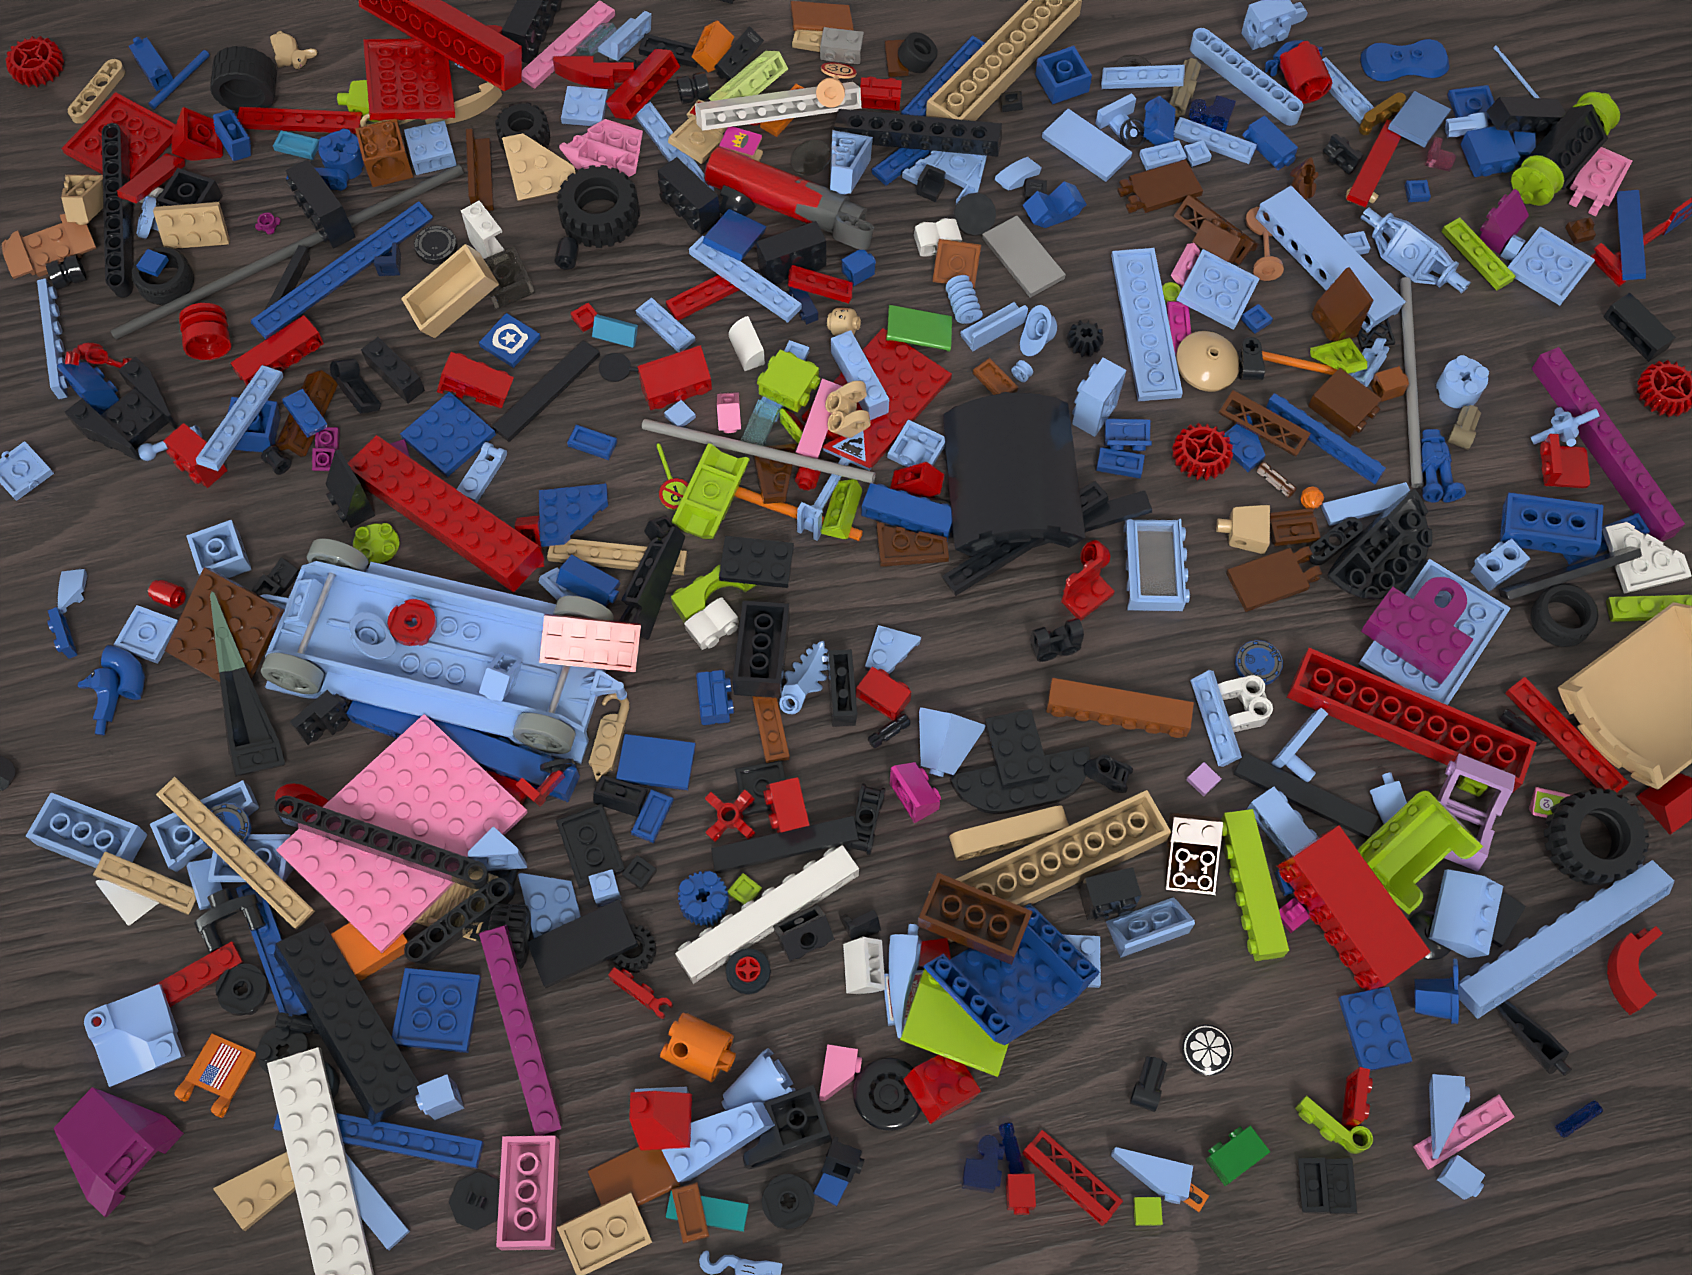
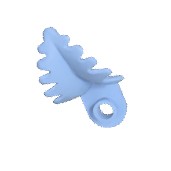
M823 641L813 644V649L808 648L806 650L808 656L804 654L800 656L803 663L794 662L792 664L795 672L786 671L784 673L787 683L784 685L781 698L779 699V705L783 712L796 714L801 710L808 693L818 692L823 689L822 685L818 683V681L827 679V676L820 672L828 670L827 665L823 664V662H827L828 657L824 655L828 650L825 648ZM788 699H793L795 705H791Z

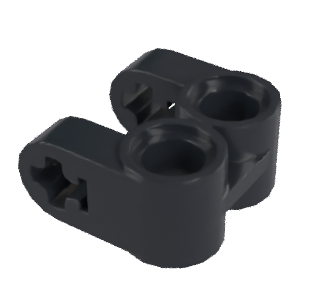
M1079 618L1067 620L1064 626L1055 629L1053 632L1047 631L1045 627L1032 630L1030 642L1037 661L1046 662L1056 658L1058 655L1068 656L1078 652L1081 649L1084 638L1081 621Z

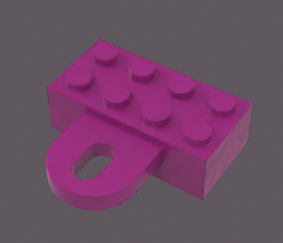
M1435 577L1428 580L1414 599L1392 587L1361 630L1362 633L1439 684H1442L1474 640L1454 627V624L1466 609L1467 595L1459 583L1446 577ZM1440 591H1447L1452 597L1449 604L1444 608L1438 607L1434 602L1435 597Z

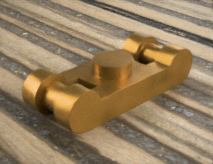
M1398 92L1365 113L1363 122L1359 127V132L1362 135H1368L1371 133L1372 127L1380 122L1384 123L1391 115L1396 116L1405 103V94Z

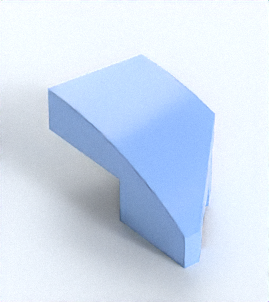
M85 569L61 572L58 588V609L63 614L67 612L66 607L74 602L80 603L84 600L81 593L85 589L88 577Z

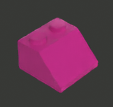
M915 762L895 765L891 767L890 786L912 821L916 823L939 810L941 796L935 787L931 788L927 782L929 778L922 767L918 768Z

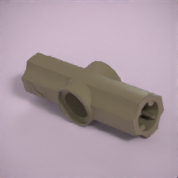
M1190 58L1184 61V86L1173 87V95L1169 104L1176 109V117L1185 115L1189 100L1193 97L1197 84L1196 80L1201 69V64L1197 59Z

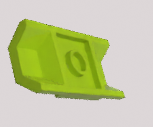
M708 443L672 519V523L684 532L702 539H714L737 492L750 459L747 457L736 458L728 455Z

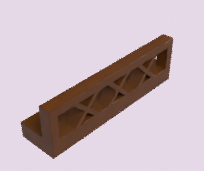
M466 129L469 200L471 205L480 201L487 211L494 210L490 138L475 139L473 130Z
M1188 195L1174 214L1175 218L1196 233L1200 228L1199 220L1207 219L1211 221L1212 218L1224 223L1223 228L1227 230L1233 228L1241 232V237L1246 239L1243 245L1245 247L1244 251L1235 260L1238 265L1243 262L1250 251H1255L1259 246L1256 241L1195 196ZM1187 206L1194 210L1193 219L1187 220L1181 216Z
M320 370L308 374L301 389L304 390L321 416L324 417L338 384L330 375ZM289 413L275 446L280 451L289 449L298 456L303 457L306 456L315 434L307 438Z
M1234 390L1219 411L1220 415L1295 457L1305 447L1311 435L1310 432ZM1230 405L1242 413L1233 415L1226 410ZM1249 415L1261 424H1249L1246 416ZM1268 426L1281 435L1270 436L1267 434L1266 427ZM1286 437L1298 443L1296 449L1287 445Z

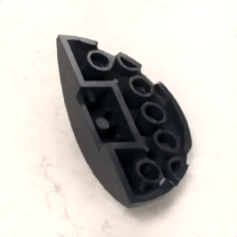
M1411 489L1386 509L1342 552L1327 574V577L1335 585L1349 594L1369 600L1384 598L1392 587L1402 593L1411 587L1428 562L1426 560L1428 548L1432 546L1433 538L1432 529L1428 528L1425 517L1428 514L1427 508L1416 489Z

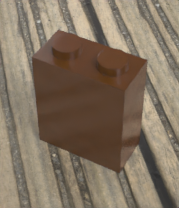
M1339 368L1315 392L1308 407L1350 438L1355 432L1360 433L1367 425L1366 421L1369 418L1374 419L1381 410L1379 405L1382 398Z

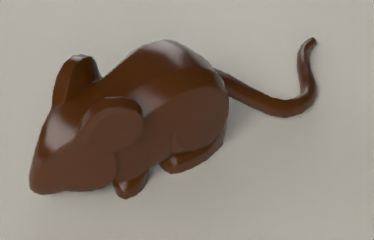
M1309 157L1290 172V176L1294 177L1290 186L1305 200L1314 196L1316 191L1314 180L1318 177V172H1315L1313 158Z

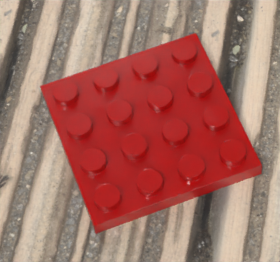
M115 92L61 149L64 154L103 175L102 129L109 123H115L122 129L129 140L131 180L149 167L172 143V134L176 124Z

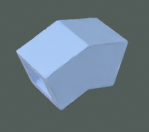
M1513 235L1502 252L1501 257L1512 262L1524 245L1525 240Z

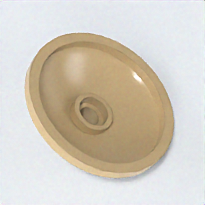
M1210 331L1194 332L1182 340L1176 351L1179 373L1187 383L1199 390L1208 392L1223 390L1231 385L1238 375L1240 361L1237 351L1226 338Z

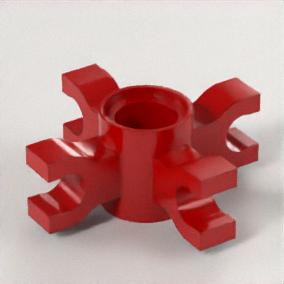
M746 790L740 794L733 804H724L712 792L705 797V800L717 810V822L705 832L713 841L716 842L727 828H737L748 840L756 834L743 821L742 812L755 800ZM732 810L736 812L735 818L732 821H725L727 812Z

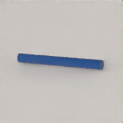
M203 50L148 103L152 109H156L210 56L209 53Z

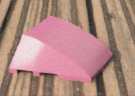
M604 119L588 128L587 133L584 135L574 136L573 141L566 144L564 142L560 144L559 148L576 170L581 168L587 169L591 165H595V167L606 165L609 169L612 167L619 170V173L623 172L630 177L636 174L643 131Z

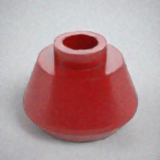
M1091 540L1081 551L1083 566L1091 559L1095 561L1101 556L1104 559L1102 568H1104L1110 561L1109 549L1100 541Z

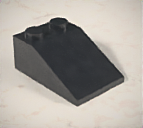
M339 449L336 450L326 480V486L329 490L326 496L332 506L337 504L339 510L336 512L342 523L347 521L350 528H353L374 517L375 514L360 482Z

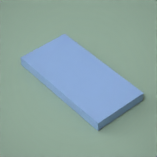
M1067 109L1042 133L1043 139L1105 182L1132 157L1130 150L1070 109Z

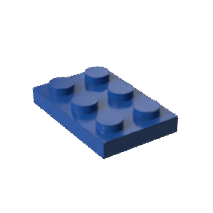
M1389 987L1344 995L1338 998L1359 1067L1373 1071L1412 1062Z

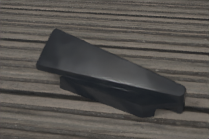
M674 526L670 528L668 535L664 538L656 537L650 541L621 599L622 602L629 606L618 622L641 624L640 637L646 640L651 636L685 540V535Z

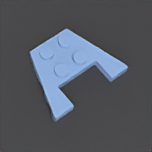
M931 151V155L925 159L918 160L912 168L905 169L902 172V178L917 185L918 178L927 164L946 172L945 179L964 188L956 199L957 204L965 195L978 193L987 156Z

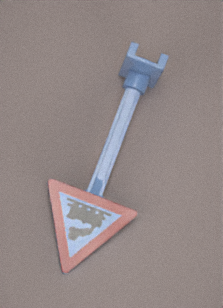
M869 427L852 438L843 436L825 444L823 451L841 458L838 464L848 466L852 463L870 471L872 465ZM834 474L830 476L814 505L810 506L801 502L797 509L798 533H802L804 529L813 532V539L818 541L821 536L822 509L842 476Z

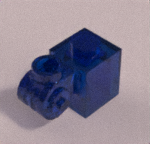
M1217 95L1213 105L1207 107L1204 100L1195 99L1191 104L1189 116L1193 122L1204 123L1207 127L1225 133L1236 101Z
M985 1135L980 1139L977 1149L984 1158L982 1160L966 1158L962 1189L993 1193L995 1186L1000 1187L1002 1171L997 1170L998 1160H1003L1005 1144L998 1143L997 1139L991 1135Z

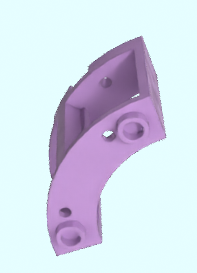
M1458 754L1454 762L1450 761L1446 768L1445 774L1447 778L1440 791L1438 800L1454 816L1480 826L1476 839L1483 847L1468 859L1459 858L1453 851L1444 858L1478 872L1488 857L1495 832L1491 830L1496 816H1501L1513 792L1515 775ZM1459 775L1496 788L1486 813L1449 798Z

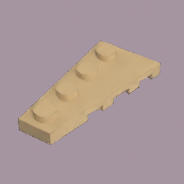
M287 1152L213 1188L242 1230L246 1231L296 1190Z

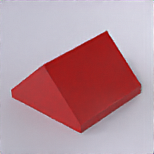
M1678 773L1659 789L1649 787L1636 797L1670 835L1692 819V777Z

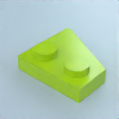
M1350 338L1310 348V356L1337 370L1341 368L1349 374L1367 369V360Z

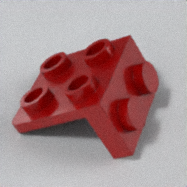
M1549 434L1540 445L1544 486L1587 488L1590 485L1587 450L1584 447L1560 446L1559 434Z

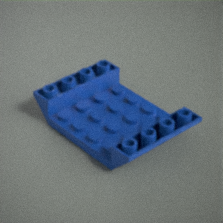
M1031 904L1024 906V908L1033 912L1012 965L969 948L950 960L942 954L924 966L927 972L995 1042L1002 1045L1010 1043L1075 1001L1100 973Z

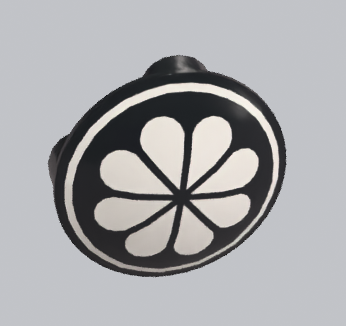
M1203 1024L1195 1026L1185 1035L1182 1043V1053L1191 1071L1196 1074L1211 1076L1223 1072L1230 1065L1233 1057V1046L1230 1038L1223 1030L1213 1025Z

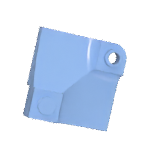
M161 984L95 1008L85 1016V1029L89 1039L94 1044L109 1087L185 1056L177 1035L178 1029ZM97 1016L102 1020L100 1026H95L93 1023Z

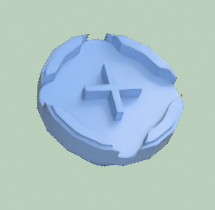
M150 196L145 197L141 207L143 212L138 218L136 231L137 236L147 239L150 229L159 231L153 209L156 207V198Z

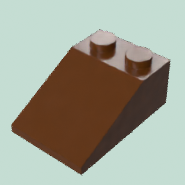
M1348 267L1317 301L1312 315L1314 321L1324 330L1327 339L1332 342L1348 338L1353 339L1357 337L1374 300L1351 268Z

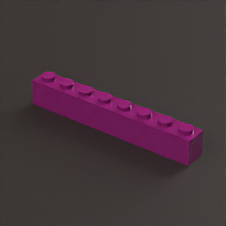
M507 924L479 933L535 1136L559 1130L562 1128L563 1123Z

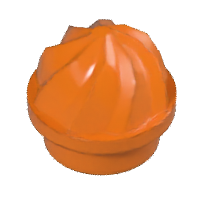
M1308 487L1303 490L1301 495V503L1308 509H1318L1324 500L1323 493L1317 487Z

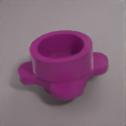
M262 213L257 219L258 223H256L255 228L257 231L262 230L271 235L275 232L276 226L281 221L278 217L274 218L271 213Z

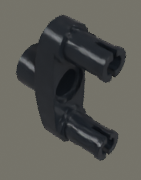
M229 888L208 896L207 899L212 909L194 922L198 933H201L209 953L224 946L216 929L217 923L238 912L244 913L251 931L266 926L258 907L259 901L256 894L233 899Z

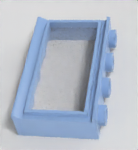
M1181 519L1126 520L1123 532L1127 534L1125 540V550H1127L1128 554L1126 570L1129 573L1127 591L1130 593L1127 610L1183 611L1185 604L1189 603L1190 592L1185 586V582L1188 581V568H1184V561L1187 559V549L1183 548L1186 530L1181 525Z

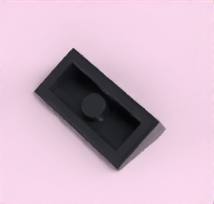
M602 775L593 793V803L596 805L602 804L603 807L638 817L648 789Z

